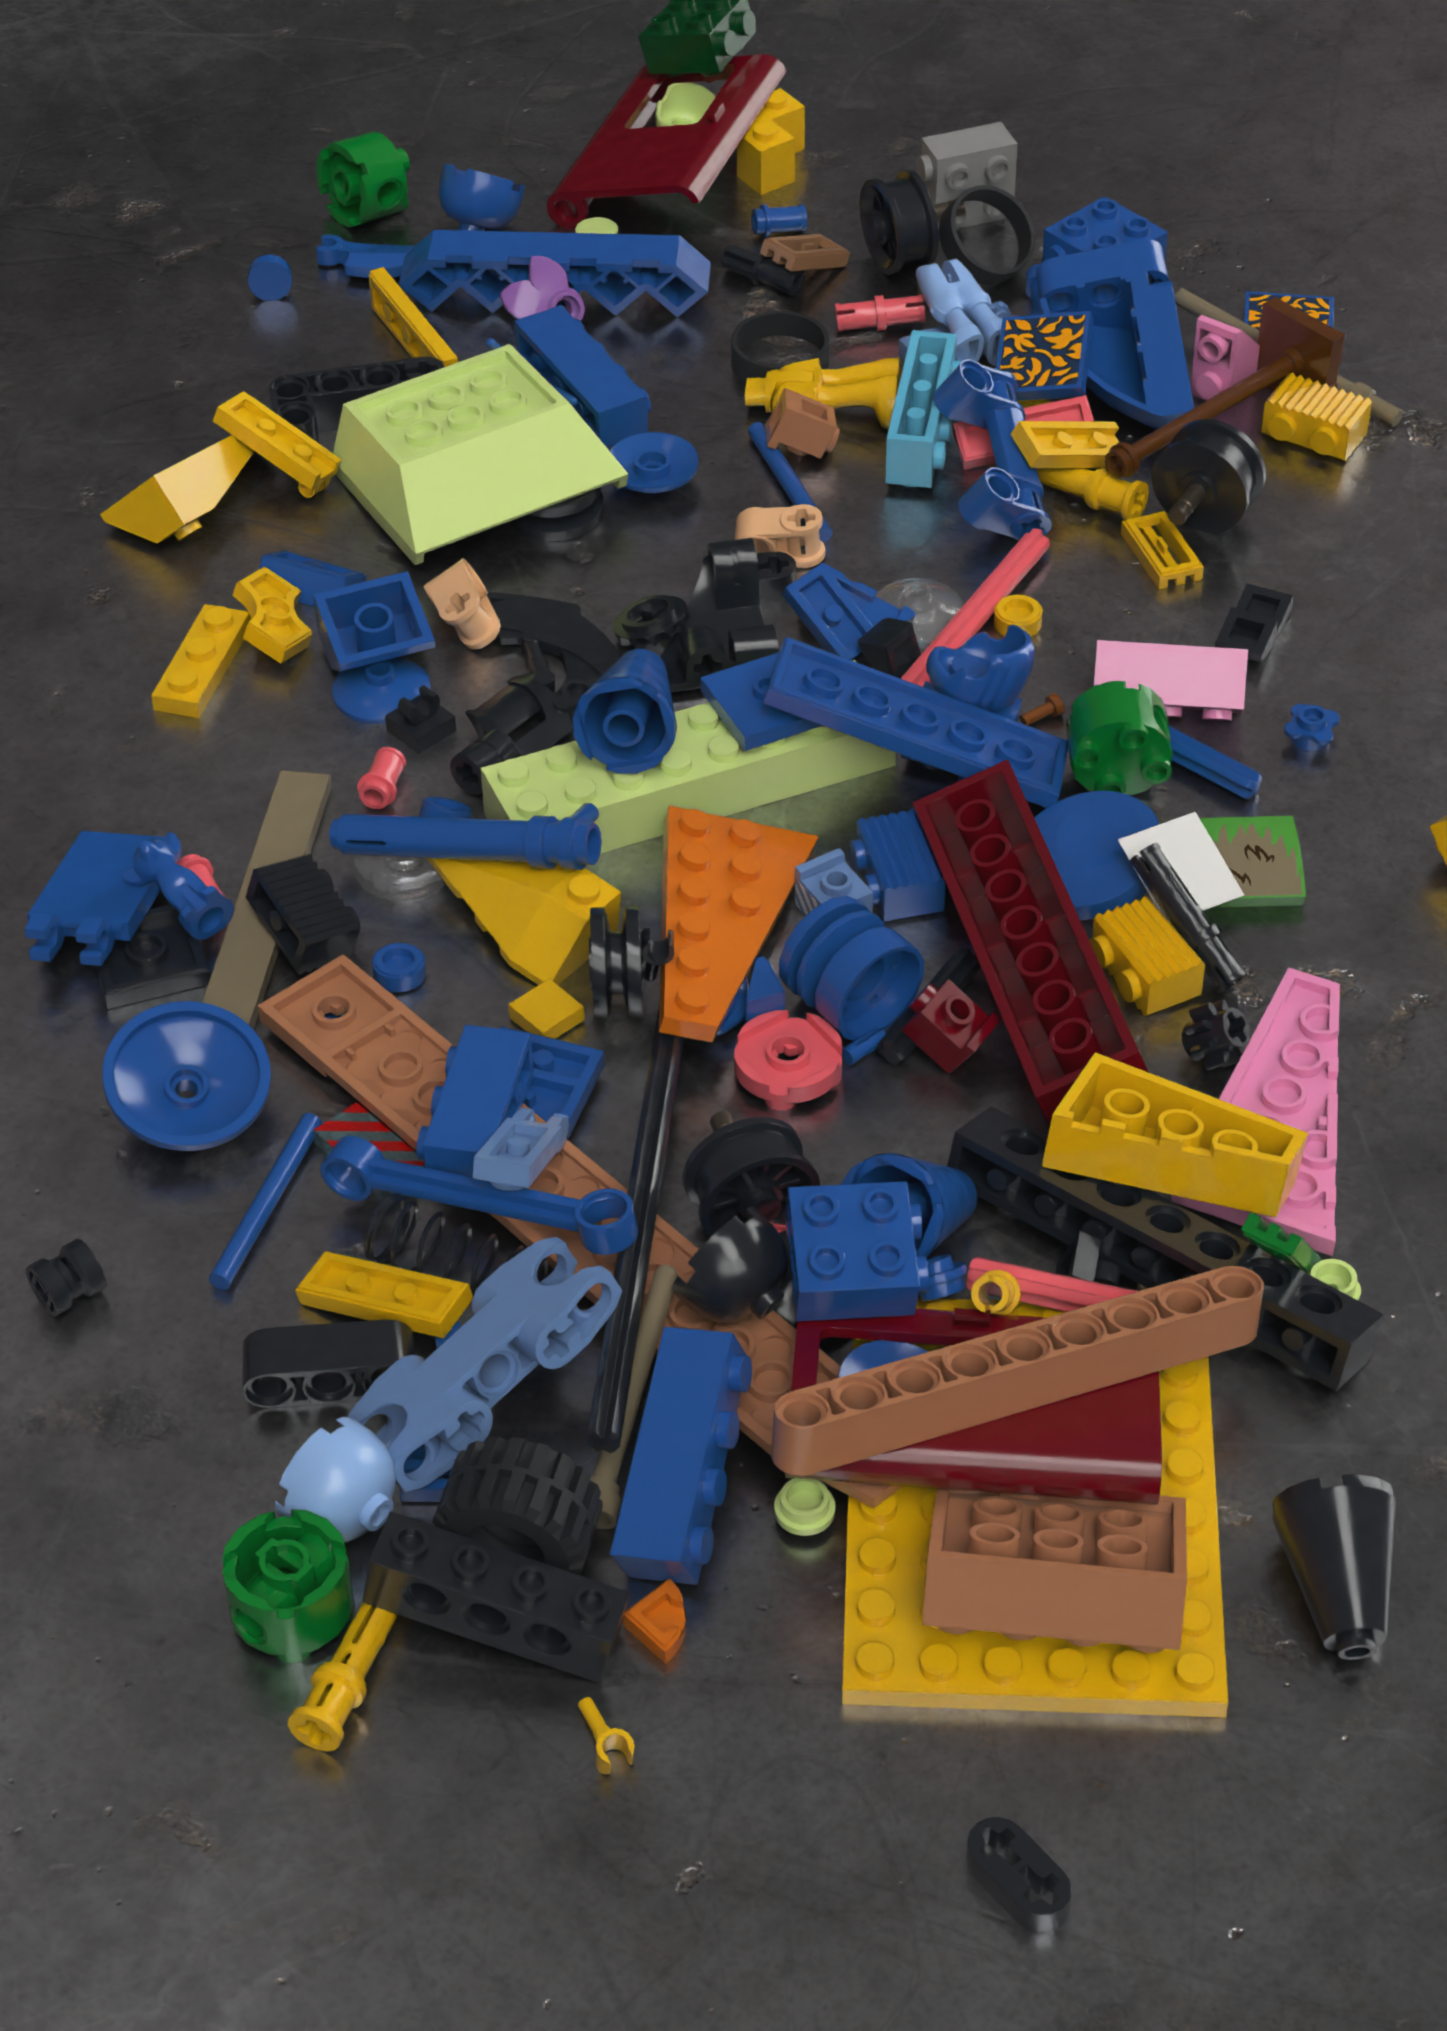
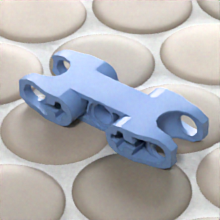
M558 1237L537 1241L502 1264L482 1282L472 1299L474 1316L426 1360L418 1355L404 1356L392 1364L373 1382L367 1392L350 1411L347 1418L355 1419L364 1426L367 1420L374 1415L384 1414L387 1416L388 1421L377 1432L376 1436L385 1444L391 1456L396 1475L395 1484L404 1492L420 1489L452 1469L455 1459L461 1450H466L468 1444L472 1442H483L489 1435L493 1423V1415L490 1409L538 1364L549 1369L563 1367L592 1341L614 1312L622 1294V1289L609 1270L599 1265L586 1267L574 1274L578 1261L564 1241ZM556 1254L557 1265L554 1271L539 1282L537 1270L540 1263L547 1256ZM601 1283L602 1293L598 1302L590 1309H578L577 1303L585 1293L595 1284ZM424 1444L426 1456L421 1466L413 1472L404 1473V1463L407 1457Z

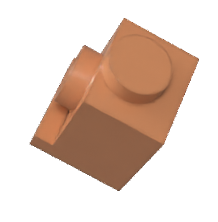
M784 388L765 425L767 447L776 450L780 442L783 443L785 448L797 455L805 456L810 454L821 459L824 452L831 453L839 437L840 428L836 426L834 408Z

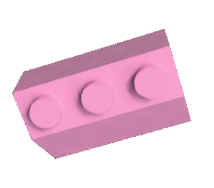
M1097 640L1093 686L1110 681H1126V688L1139 690L1138 684L1151 688L1162 698L1168 718H1182L1183 709L1202 711V719L1232 721V713H1242L1244 710L1248 649Z

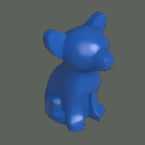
M169 832L164 836L163 840H142L133 856L134 866L122 873L125 882L133 886L158 882L169 904L180 912L178 920L183 928L197 940L207 939L226 927L232 919L235 910L231 899L223 896L215 886H206L190 869L177 864V858L181 852V842L173 832Z

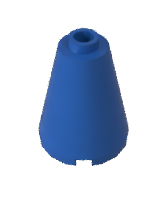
M634 649L626 652L578 700L572 718L574 738L582 753L590 760L594 757L606 764L607 770L615 773L637 774L657 766L672 747L677 731L675 711L666 666L663 660L654 652L646 649Z
M896 1153L877 1154L852 1167L841 1185L907 1181L910 1204H919L922 1216L921 1239L914 1240L916 1256H929L971 1217L977 1205V1191L973 1181L966 1173L956 1168Z

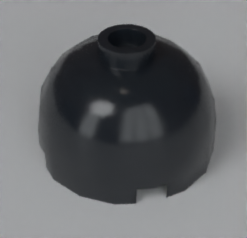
M753 1206L746 1209L748 1221L745 1224L737 1216L733 1217L694 1254L688 1264L696 1272L687 1283L679 1276L673 1283L671 1291L702 1318L721 1324L738 1323L754 1313L761 1320L785 1296L778 1288L788 1271L789 1254L784 1239L772 1223Z

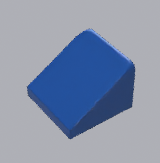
M764 956L756 958L746 998V1023L763 1013L785 1010V990L770 962Z

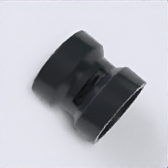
M78 1238L64 1245L57 1257L51 1260L41 1258L26 1268V1276L33 1293L43 1308L53 1317L70 1309L73 1305V1300L79 1296L91 1297L107 1287L106 1278L99 1261L88 1245Z

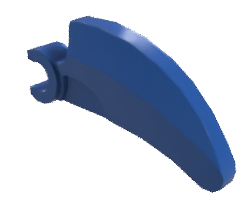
M322 235V246H317L316 248L317 264L331 266L340 263L344 265L345 275L369 278V271L384 267L391 277L401 276L405 255L416 245L347 242L336 235Z

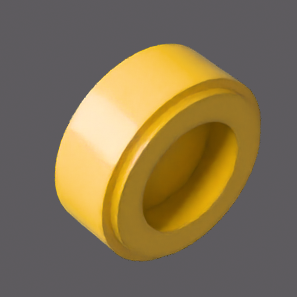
M1026 595L1006 596L994 608V627L1000 634L1005 636L1008 627L1016 625L1026 631L1031 637L1041 629L1042 606L1038 601Z

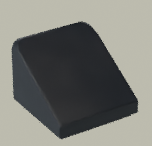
M885 618L857 641L861 652L875 670L900 679L921 655L913 623L909 621Z

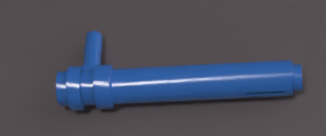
M584 803L573 815L564 817L562 820H558L555 816H533L529 821L343 814L340 819L332 821L329 830L331 846L334 849H339L343 855L528 862L532 868L548 869L554 868L557 864L563 869L582 870L586 865H595L600 857L602 845L599 826L594 823L599 817V811L591 803Z

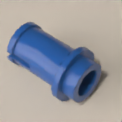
M761 204L758 209H753L751 213L754 235H761L762 238L766 239L770 237V234L805 232L807 229V212L804 204L771 208L767 204Z

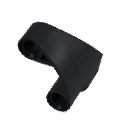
M745 538L709 543L707 556L702 560L701 572L688 604L690 618L685 622L686 628L673 635V638L660 656L666 666L671 692L701 688L700 677L779 652L775 627L773 624H764L760 607L758 560L753 539Z

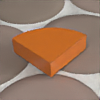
M670 1578L628 1609L623 1618L624 1627L665 1665L680 1649L686 1633V1612L683 1597L679 1588Z

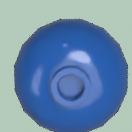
M443 165L438 192L440 204L449 218L460 223L458 230H500L508 226L516 217L522 203L525 185L514 184V181L468 168L467 171L459 169L455 171V165Z

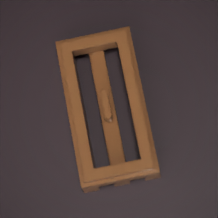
M821 234L764 239L760 254L765 257L773 256L772 261L777 264H786L785 268L789 271L846 267L850 252Z

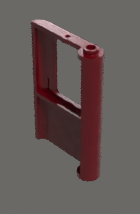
M767 54L734 56L725 66L724 71L717 75L703 76L702 73H685L681 76L669 77L667 74H649L645 64L548 198L546 207L551 220L560 227L575 229L578 223L587 219L589 213L588 206L592 200L600 197L681 193L687 196L692 204L700 203L786 73L784 65L777 58ZM716 80H727L697 123L643 128L656 110L658 101L664 97L669 85L683 82L704 81L711 83Z
M916 1308L915 1315L797 1321L791 1391L817 1384L819 1346L821 1340L827 1337L954 1345L1047 1317L990 1314V1310L984 1313L977 1309L954 1308V1311ZM1159 1371L819 1473L798 1476L785 1472V1478L1158 1505L1162 1476Z

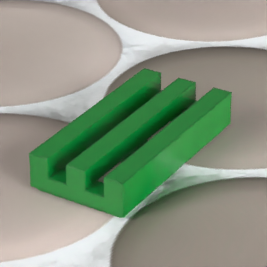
M1252 1212L1249 1213L1241 1228L1243 1235L1254 1246L1307 1274L1311 1273V1269L1316 1263L1323 1260L1302 1237L1291 1233L1289 1236L1282 1227L1272 1222L1268 1225L1260 1216Z

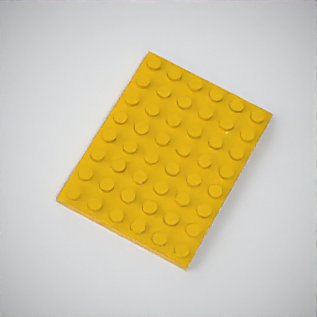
M918 1298L916 1308L948 1311H954V1308L977 1309L971 1299L938 1298L922 1301L921 1298ZM990 1300V1301H991L992 1303H994V1304H998V1302H999L1000 1300ZM1019 1302L1014 1311L1007 1315L1048 1318L1065 1313V1311ZM853 1338L852 1351L863 1344L879 1340ZM910 1343L918 1347H921L927 1350L928 1352L944 1348L947 1346H951L938 1344ZM1209 1357L1159 1371L1162 1434L1160 1496L1186 1498L1187 1585L1180 1650L1164 1649L1160 1652L1146 1653L1137 1651L1129 1645L1100 1642L1095 1646L1085 1647L1071 1644L1061 1638L1036 1636L1030 1640H1014L1005 1637L999 1632L972 1630L965 1634H952L940 1630L937 1626L923 1625L927 1557L937 1489L903 1486L875 1508L848 1495L842 1705L1226 1718L1228 1687Z

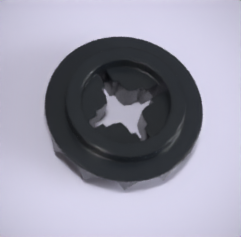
M667 595L648 596L627 606L616 617L613 623V631L621 645H633L635 649H640L646 644L656 646L662 640H671L673 633L683 631L686 628L685 622L690 618L686 602L679 597Z

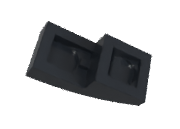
M1247 583L1237 607H1231L1215 642V647L1248 649V659L1262 662L1272 649L1293 608V595Z

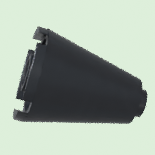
M1359 1474L1342 1475L1344 1486L1323 1488L1321 1477L1306 1480L1286 1488L1274 1498L1272 1502L1273 1524L1324 1647L1338 1652V1656L1343 1659L1355 1660L1369 1657L1376 1652L1377 1646L1386 1641L1388 1634L1397 1501L1394 1497L1393 1488L1390 1483L1380 1478Z

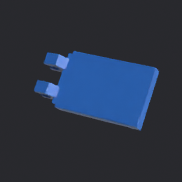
M81 831L27 914L28 923L24 929L26 938L37 939L35 945L31 946L29 950L30 960L51 962L62 947L64 937L74 936L77 942L87 943L86 948L79 955L80 963L101 966L113 950L115 940L131 941L161 888L158 882H149L140 886L129 885L123 879L122 873L134 866L133 856L142 840H163L164 837ZM180 852V854H179V856H178V858H177V861H178V860L180 859V857L182 856V853H181V852Z

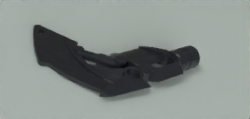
M488 592L487 596L501 624L496 639L501 645L518 644L522 646V654L525 655L527 660L526 667L528 673L512 677L507 681L509 685L475 710H467L465 712L479 739L452 758L450 769L455 782L467 793L472 795L482 793V767L548 749L573 730L572 718L575 707L582 694L622 657L607 636L581 615V607L578 604L526 595ZM542 651L562 657L565 663L567 676L557 692H555V674L551 672ZM536 715L540 724L514 742L508 734L530 717Z

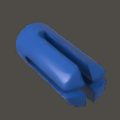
M875 1027L842 1049L843 1060L848 1065H853L877 1049L879 1041L885 1036L886 1032L881 1027Z

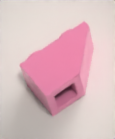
M1201 315L1197 319L1190 385L1192 395L1207 401L1255 373L1258 368L1260 345L1242 330Z

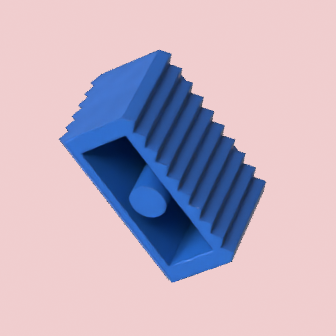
M910 809L907 813L901 810L897 815L893 812L888 816L881 814L877 818L870 816L867 820L861 817L857 821L856 840L849 842L850 859L853 869L855 871L862 870L865 874L863 882L873 891V906L876 905L882 921L944 911L946 882L916 810Z

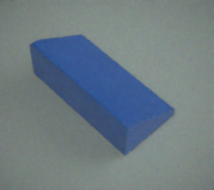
M286 550L261 556L259 569L267 567L300 589L302 593L298 602L314 607L313 594L365 582L367 575H364L363 572Z

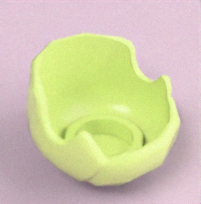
M691 82L669 85L664 97L658 101L654 117L656 127L697 123L705 114L716 95L705 86Z

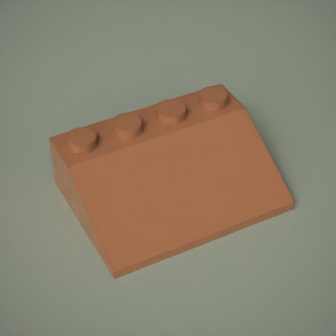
M937 1489L927 1557L923 1625L937 1626L940 1630L952 1634H965L972 1630L999 1632L1005 1637L1014 1640H1030L1036 1636L1061 1638L1071 1644L1085 1647L1095 1646L1100 1642L1129 1645L1137 1651L1146 1653L1160 1652L1164 1649L1180 1650L1187 1585L1186 1498L1159 1496L1158 1505Z

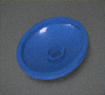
M194 1001L161 1004L149 1008L130 1019L111 1040L106 1050L102 1067L104 1095L111 1112L120 1124L131 1134L149 1144L177 1151L204 1150L219 1146L239 1136L260 1115L267 1101L271 1083V1067L266 1048L251 1026L226 1009ZM182 1091H191L195 1096L182 1098L177 1094Z

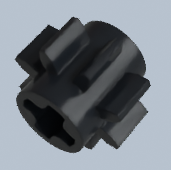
M1224 999L1213 1004L1208 1002L1191 1008L1189 1014L1193 1022L1186 1024L1182 1030V1043L1188 1056L1196 1062L1204 1061L1205 1068L1208 1071L1217 1067L1224 1068L1238 1063L1242 1056L1239 1048L1245 1047L1249 1043L1251 1034L1249 1023L1244 1014L1236 1008H1228L1227 1002Z

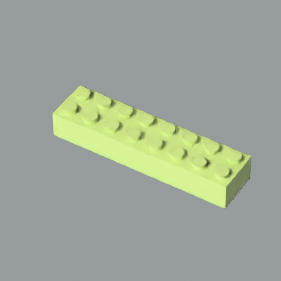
M707 702L675 712L677 731L674 743L662 761L654 768L637 774L609 771L606 769V764L594 757L590 760L582 753L577 741H572L482 767L481 780L484 814L487 819L529 821L533 816H555L558 820H562L564 817L573 815L584 803L595 805L599 811V817L594 823L599 826L601 832V853H605L662 836L664 818L668 806L697 809L704 813L725 817L896 766V752L826 726H820L744 751L711 704Z

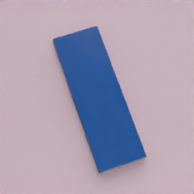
M784 638L763 701L764 704L964 778H968L1008 759L1027 801L1046 808L1057 803L1068 753L1067 740L792 638Z

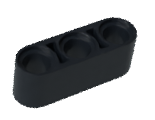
M386 1319L256 1330L248 1334L243 1341L242 1394L245 1400L252 1405L264 1408L358 1402L373 1382L392 1364L404 1356L415 1355L413 1331L403 1322Z

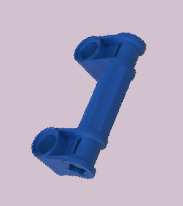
M966 359L935 390L933 400L936 407L947 418L988 430L997 468L991 467L987 469L958 501L959 511L970 525L980 530L1000 533L1013 537L1018 541L1033 528L1042 530L1043 536H1045L1052 528V521L1049 514L1043 509V486L1039 481L1036 468L1029 466L1011 436L1017 423L1025 421L1024 408L1017 402L1015 394L1018 390L1017 379L1010 372L999 371L981 365L974 360Z

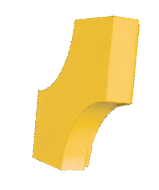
M262 567L237 582L232 596L242 603L251 617L243 639L282 664L309 647L313 633L299 619L294 609L298 604L302 591L267 567Z

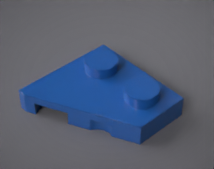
M501 1026V1028H500V1029H506V1030L519 1031V1030H515V1029H511V1028H507V1027H502V1026ZM530 1033L534 1073L524 1104L533 1109L545 1122L555 1113L567 1115L569 1117L568 1140L605 1066L604 1051Z

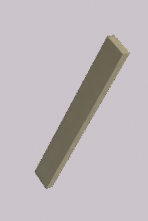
M280 770L234 906L235 910L232 919L229 921L202 1001L203 1003L212 1004L234 1013L249 1024L253 1030L259 1015L257 1005L263 1002L280 947L245 898L252 872L255 868L311 853L332 788L330 774Z

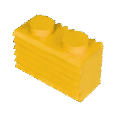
M1292 372L1285 377L1266 400L1261 433L1271 436L1276 440L1286 441L1313 450L1318 454L1328 455L1347 462L1348 457L1351 456L1355 448L1359 446V443L1367 435L1372 401L1369 397L1363 399L1360 394L1355 396L1352 391L1346 393L1344 389L1338 391L1335 386L1329 388L1327 383L1321 385L1318 380L1312 382L1310 378L1304 380L1302 375L1296 377Z
M1144 896L1140 901L1135 899L1131 904L1126 902L1122 908L1116 906L1113 911L1108 909L1104 914L1098 913L1094 917L1090 943L1102 968H1108L1109 974L1113 975L1123 999L1127 1002H1135L1137 1009H1141L1143 1016L1202 995L1205 971L1204 962L1149 897Z

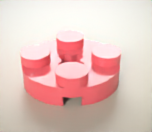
M788 1010L770 1011L748 1021L737 1035L738 1043L734 1048L735 1075L747 1091L759 1098L765 1099L766 1105L771 1109L786 1111L793 1108L796 1103L813 1100L838 1085L842 1079L841 1037L828 1021L817 1015L806 1012L805 1020L798 1017L788 1018ZM783 1052L789 1057L799 1055L795 1060H782L778 1058V1054Z

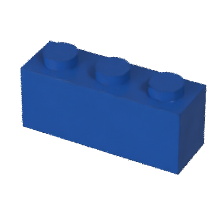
M465 1024L458 1046H450L448 1050L444 1086L437 1085L434 1089L430 1125L422 1126L419 1131L416 1149L417 1158L424 1160L426 1168L473 1177L474 1156L507 1117L512 1118L519 1111V1108L521 1109L534 1073L530 1032Z

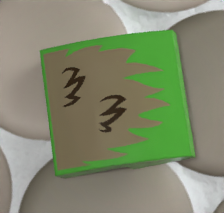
M1293 816L1200 818L1244 893V896L1212 908L1304 905L1306 900L1305 879L1300 844Z

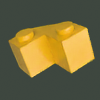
M779 88L773 91L737 146V177L760 195L795 182V153L805 150V106L783 89Z

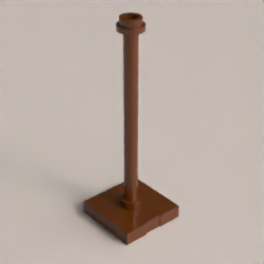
M1277 297L1263 303L1258 338L1260 350L1257 371L1131 445L1126 442H1118L1113 445L1105 456V464L1108 471L1117 478L1134 475L1139 470L1141 460L1170 444L1174 436L1186 424L1201 419H1213L1265 387L1274 392L1285 377L1292 372L1296 377L1302 375L1304 380L1310 378L1312 382L1318 380L1321 385L1327 383L1329 388L1333 386L1337 388L1339 364L1342 360L1345 334Z

